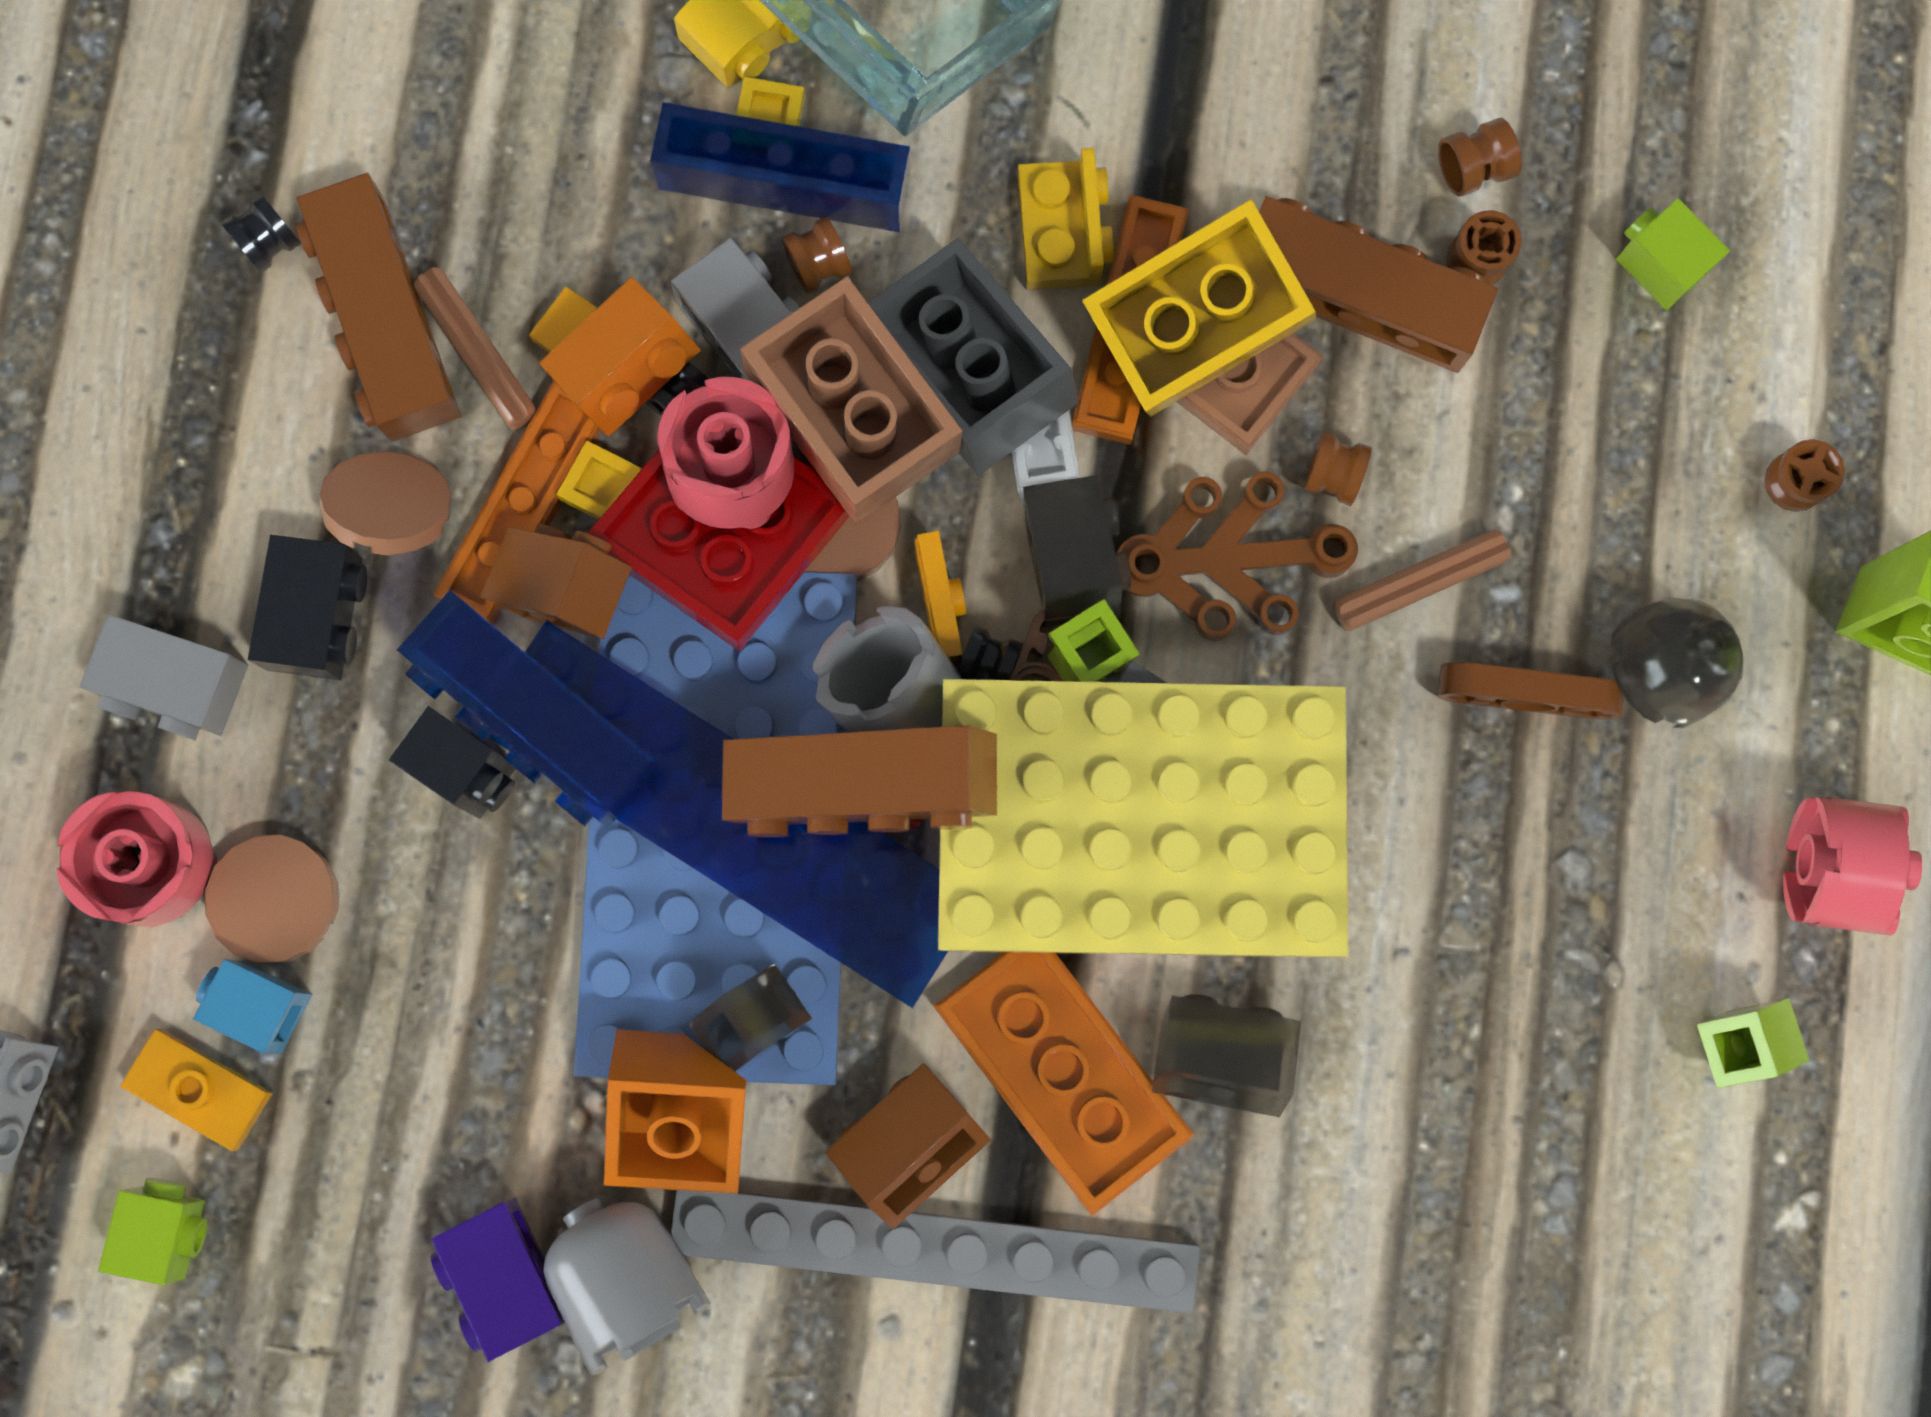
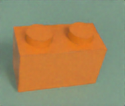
M631 276L539 364L580 409L609 437L673 376L679 373L701 350L672 315Z

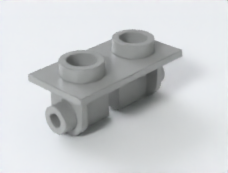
M0 1030V1172L11 1173L59 1047L26 1041L24 1036Z

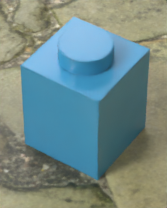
M224 959L220 967H213L202 980L196 994V1002L200 1003V1006L193 1020L263 1054L283 1053L312 994L244 961Z

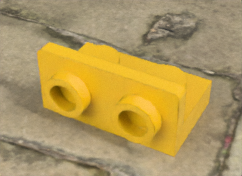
M1094 147L1081 148L1079 161L1018 164L1017 176L1026 290L1099 285L1104 264L1113 263L1114 250L1111 226H1101L1099 205H1108L1109 199L1107 168H1096Z

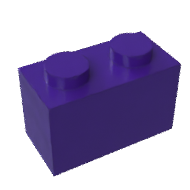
M517 1198L504 1201L431 1238L436 1250L435 1253L430 1255L434 1273L446 1291L454 1289L464 1310V1313L458 1317L463 1336L474 1352L482 1349L487 1362L506 1354L565 1322L547 1286L543 1272L545 1258Z

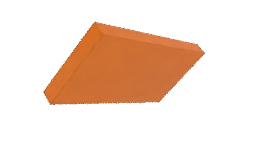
M1003 952L933 1006L1091 1216L1195 1136L1056 953Z

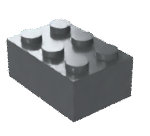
M959 238L952 241L868 302L869 306L962 429L959 454L977 476L988 470L1079 403L1071 367Z

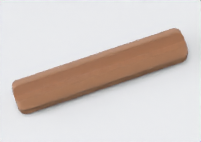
M433 267L417 276L413 282L415 290L507 426L512 430H517L530 423L537 411L536 407L444 271L439 267Z
M1493 529L1338 598L1333 604L1338 622L1345 631H1352L1499 566L1511 557L1509 544L1501 531Z

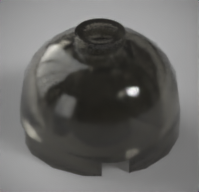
M1668 597L1656 601L1623 618L1612 634L1611 646L1619 642L1618 654L1620 661L1612 665L1614 678L1625 699L1645 719L1654 723L1665 719L1671 723H1676L1672 728H1685L1717 712L1730 701L1743 678L1745 659L1738 635L1731 623L1715 607L1701 600Z

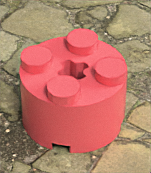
M716 377L705 380L706 386L700 387L687 395L686 390L673 398L665 409L658 426L657 442L670 493L679 509L683 510L694 520L705 525L726 529L740 527L754 529L761 527L783 503L794 479V458L786 417L777 407L773 396L765 388L752 381L737 377Z
M138 791L109 792L89 799L78 807L65 822L57 846H61L60 868L56 867L58 882L71 903L93 918L133 926L155 927L171 922L187 913L204 894L213 868L217 864L216 853L212 849L210 837L201 821L191 811L175 802ZM136 848H140L141 852L138 855L140 863L135 870H132L137 864V860L132 853Z
M1815 797L1803 800L1792 820L1786 844V850L1798 851L1796 873L1784 872L1783 875L1784 900L1790 918L1795 922L1807 923L1811 926L1893 935L1899 925L1900 907L1905 890H1915L1920 883L1922 875V856L1919 851L1909 849V814L1907 808L1833 797Z

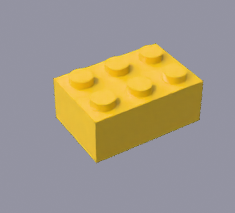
M1252 199L1082 300L1143 409L1150 416H1153L1316 320L1314 307Z

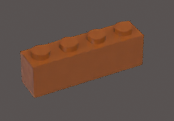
M367 172L296 197L304 220L295 223L296 231L309 258L318 257L324 276L315 278L316 288L328 314L335 312L338 314L344 332L335 335L336 345L347 369L350 371L357 368L364 389L356 391L355 398L367 426L377 425L391 442L461 418L460 409L419 295L413 286L414 281L386 202L370 174Z
M1265 196L1259 213L1314 307L1317 318L1455 373L1460 372L1474 353L1499 289L1498 287L1485 283L1484 278L1471 269L1464 267L1447 268L1427 260L1426 255L1413 246L1406 244L1389 245L1369 237V233L1355 223L1348 221H1337L1334 223L1312 214L1309 207L1297 200L1290 198L1276 200Z
M971 725L723 740L722 820L748 825V836H788V825L807 824V833L847 834L848 822L868 821V831L905 832L909 831V819H931L932 829L961 830L972 828V817L997 816V734Z

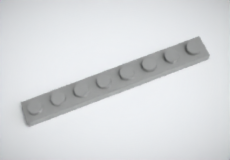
M685 1190L676 1191L671 1237L683 1256L1194 1314L1200 1246L1191 1243L912 1212L892 1230L867 1206L744 1192L734 1194Z

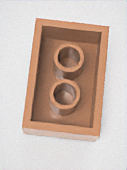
M848 276L740 348L745 375L750 381L762 386L773 396L777 407L786 417L791 438L855 525L960 453L962 429Z

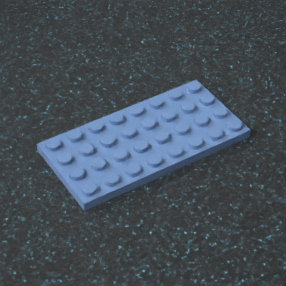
M804 572L740 652L631 575L628 576L604 639L600 638L574 1076L608 1077L616 1029L683 1033L745 1078L746 1082L836 1085L847 834L807 833V824L788 825V836L755 837L748 836V825L723 821V740L846 733L817 702L815 695L818 693L819 677L812 669L823 643L842 623L850 620L856 626L857 574Z

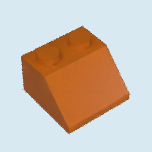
M616 1029L607 1084L604 1186L738 1194L747 1080L683 1033Z

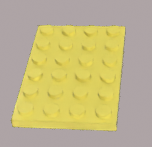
M943 679L942 727L971 725L997 734V816L972 817L971 829H940L938 951L1348 957L1346 687Z

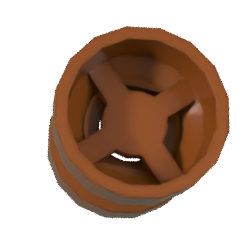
M1496 118L1480 124L1477 132L1470 136L1464 132H1458L1441 138L1438 145V156L1442 174L1450 190L1457 197L1478 191L1483 181L1503 182L1517 177L1521 172L1522 158L1519 143L1512 127L1503 118Z
M1495 210L1480 211L1472 215L1449 246L1446 256L1447 268L1464 267L1479 273L1484 278L1485 283L1495 285L1520 252L1522 245L1521 232L1515 221L1505 213ZM1479 239H1486L1489 242L1479 241Z

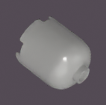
M878 607L877 612L880 616L869 618L857 626L852 621L847 620L823 643L812 669L819 677L818 693H816L815 697L817 702L846 732L942 727L943 679L962 678L928 627L914 613L901 607Z
M596 1198L577 1207L563 1218L568 1229L553 1241L545 1256L543 1272L547 1286L591 1375L599 1374L608 1368L603 1358L604 1356L618 1350L622 1359L626 1361L681 1328L677 1320L680 1317L679 1312L689 1305L694 1314L697 1315L706 1310L711 1304L661 1219L652 1209L637 1202H618L604 1208L599 1198Z

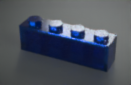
M665 102L662 103L650 159L659 190L820 219L827 216L831 221L900 233L911 177L910 146Z
M451 590L448 591L397 649L400 654L413 664L405 673L409 679L435 700L443 691L462 705V708L454 716L484 742L493 732L513 748L504 759L534 784L542 775L551 780L562 790L561 794L555 799V802L583 826H586L594 817L609 828L660 769L648 755Z

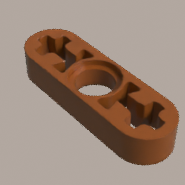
M1450 662L1440 666L1438 698L1460 704L1586 719H1618L1623 715L1625 684L1604 678L1479 663Z

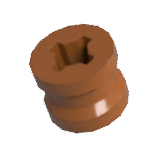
M827 216L815 221L812 230L802 235L791 232L781 237L787 258L806 294L819 289L821 281L832 275L843 278L852 273L851 264L844 246Z
M1323 431L1313 453L1304 481L1303 491L1312 494L1326 491L1335 494L1339 503L1352 506L1362 485L1372 447L1362 443L1350 447L1339 443L1336 435Z
M1816 439L1800 441L1772 460L1766 469L1764 479L1766 492L1772 501L1782 509L1793 512L1808 510L1838 491L1845 475L1843 459L1834 447L1824 441ZM1792 470L1798 471L1799 477L1801 478L1800 485H1798V482L1795 479L1794 473H1792Z

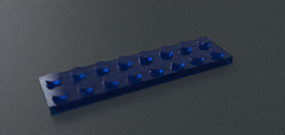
M547 620L474 726V729L912 1009L949 952L938 951L939 869L882 832L868 831V824L864 821L848 822V833L837 835L807 833V824L788 825V836L784 837L748 836V825L723 821V740H731L733 738Z

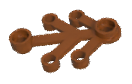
M1263 471L1251 477L1245 487L1244 498L1203 547L1176 549L1197 520L1213 515L1222 500V491L1216 481L1209 477H1197L1188 483L1182 496V503L1155 535H1135L1127 539L1120 546L1114 560V572L1119 584L1127 592L1135 596L1151 597L1157 594L1162 595L1194 621L1199 634L1207 640L1218 641L1227 637L1236 622L1235 612L1231 605L1225 601H1207L1180 576L1205 574L1257 616L1259 625L1265 632L1271 635H1283L1290 631L1298 620L1299 610L1297 604L1287 595L1270 594L1242 570L1307 565L1318 576L1335 578L1344 574L1355 562L1358 554V544L1352 532L1338 524L1323 525L1315 530L1310 538L1238 544L1261 515L1273 511L1284 496L1285 490L1282 480L1272 472ZM1259 483H1266L1273 488L1275 498L1269 502L1260 501L1255 497L1253 487ZM1198 488L1206 489L1212 495L1213 504L1208 507L1197 506L1191 499V492ZM1328 538L1340 541L1344 548L1343 556L1339 558L1328 556L1323 550V541ZM1142 554L1150 555L1155 558L1158 569L1152 574H1143L1136 568L1135 559ZM1271 605L1284 607L1289 615L1288 622L1284 625L1272 623L1267 615L1268 607ZM1211 610L1221 612L1226 618V627L1219 631L1210 629L1204 621L1205 613Z

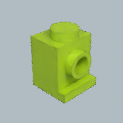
M1105 599L1048 634L1054 644V648L1047 657L1063 681L1102 682L1108 674L1118 672L1140 654Z

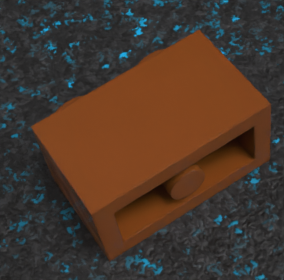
M537 524L534 532L508 527L480 598L529 621L604 639L632 567L609 555L612 548L611 544L584 532L575 531L572 537L561 530L544 524Z
M923 1063L912 1074L898 1080L890 1089L889 1094L862 1119L848 1125L841 1133L839 1139L825 1151V1154L864 1203L893 1230L987 1145L991 1139Z

